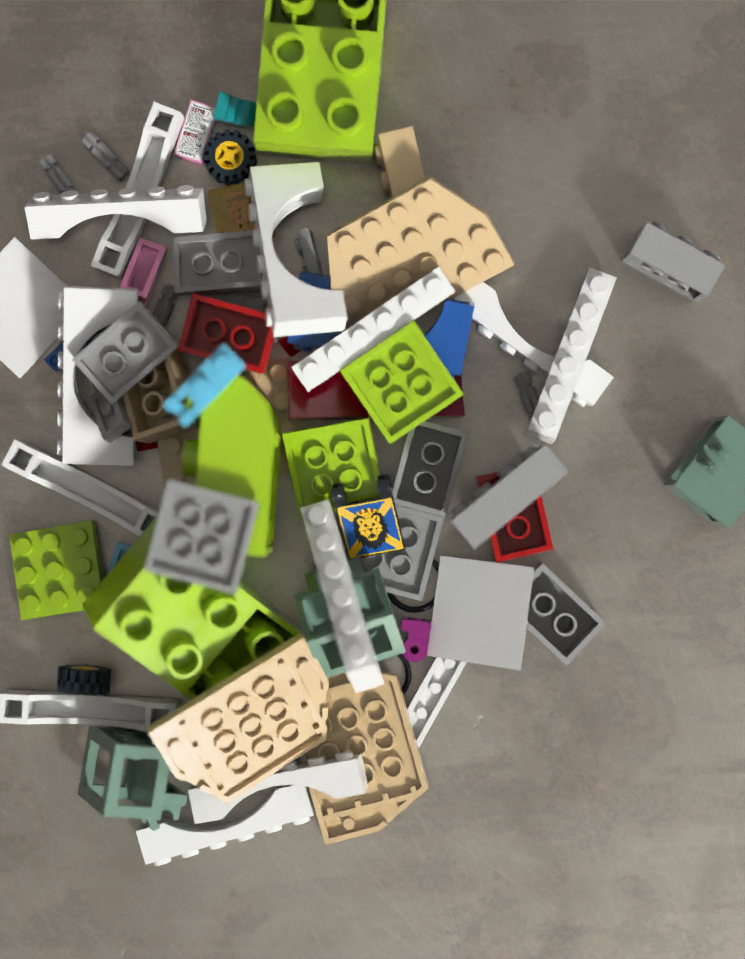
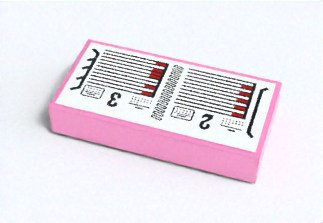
M190 100L174 151L175 157L203 164L204 147L209 144L208 140L212 135L216 122L213 117L216 107Z

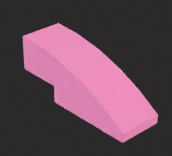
M139 237L119 288H138V301H141L148 309L167 247Z

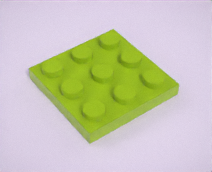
M414 320L340 370L389 444L464 395Z
M369 417L282 433L300 519L303 518L300 508L328 499L333 512L336 513L331 497L333 484H344L347 503L380 497L377 481L378 476L381 474Z
M91 520L9 534L21 620L84 611L82 604L103 580L95 521Z

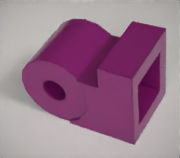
M402 616L401 631H408L407 637L403 640L406 650L403 655L408 661L419 662L425 658L428 650L431 620Z

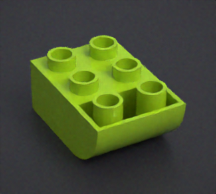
M266 0L253 140L258 155L373 165L386 0Z
M238 375L198 416L201 418L199 440L185 439L182 474L196 476L197 487L259 502L260 505L247 555L267 556L273 552L282 434L278 418L271 404L255 387ZM187 396V409L189 410L195 403Z
M157 515L85 600L82 606L94 630L192 700L297 635L300 631L270 602L242 579H240L237 594L144 571L159 516Z

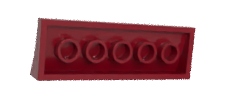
M300 361L287 362L288 420H334L365 417L372 419L340 371L308 392L291 368ZM461 373V376L455 375L454 380L463 392ZM463 396L430 418H462L465 416Z

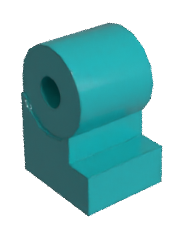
M219 92L213 117L216 123L254 130L257 103Z

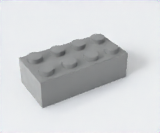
M537 444L531 445L519 455L522 461L517 465L509 463L496 474L499 479L492 485L490 482L484 483L474 492L476 496L474 500L469 504L466 501H462L450 511L453 517L449 521L473 549L477 548L569 473L546 444L539 447Z

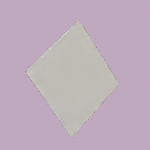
M14 237L0 252V361L21 378L58 338L59 322H64V310H59L58 306L59 292L64 293V287L67 285Z
M440 556L427 656L521 671L534 567Z

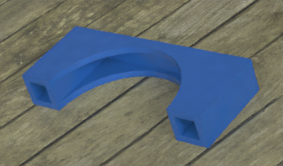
M307 271L299 273L298 280L316 288L330 290V276ZM446 298L438 319L424 335L454 378L455 375L461 376L475 305L471 302ZM344 331L288 336L287 343L294 344V349L311 351V347L319 349Z

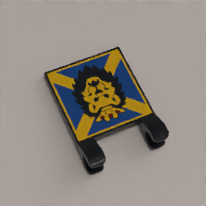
M388 474L378 476L377 488L380 497L347 503L344 484L337 483L332 485L331 497L336 508L349 560L359 556L362 558L406 549L394 501L391 480Z

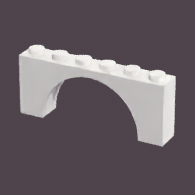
M320 162L250 167L249 178L244 179L245 195L251 197L252 203L248 204L250 222L255 221L256 228L252 230L253 246L259 247L260 255L256 257L258 273H263L264 281L261 282V296L263 300L267 299L268 308H265V321L267 326L272 327L273 337L344 331L347 312L343 290L320 289L298 280L280 263L272 244L273 232L285 216L302 206L321 202L324 185Z
M64 287V293L59 292L58 306L59 310H64V322H59L58 338L63 340V351L58 353V369H63V381H58V398H63V409L58 410V427H63V438H58L57 454L58 456H63L62 464L134 465L135 441L132 432L125 431L111 444L102 438L95 416L86 407L79 394L76 382V364L72 359L81 352L84 344L93 334L113 324L138 302V288Z
M329 499L300 508L348 678L356 693L383 685L384 681L378 660L369 637L348 567L341 532Z

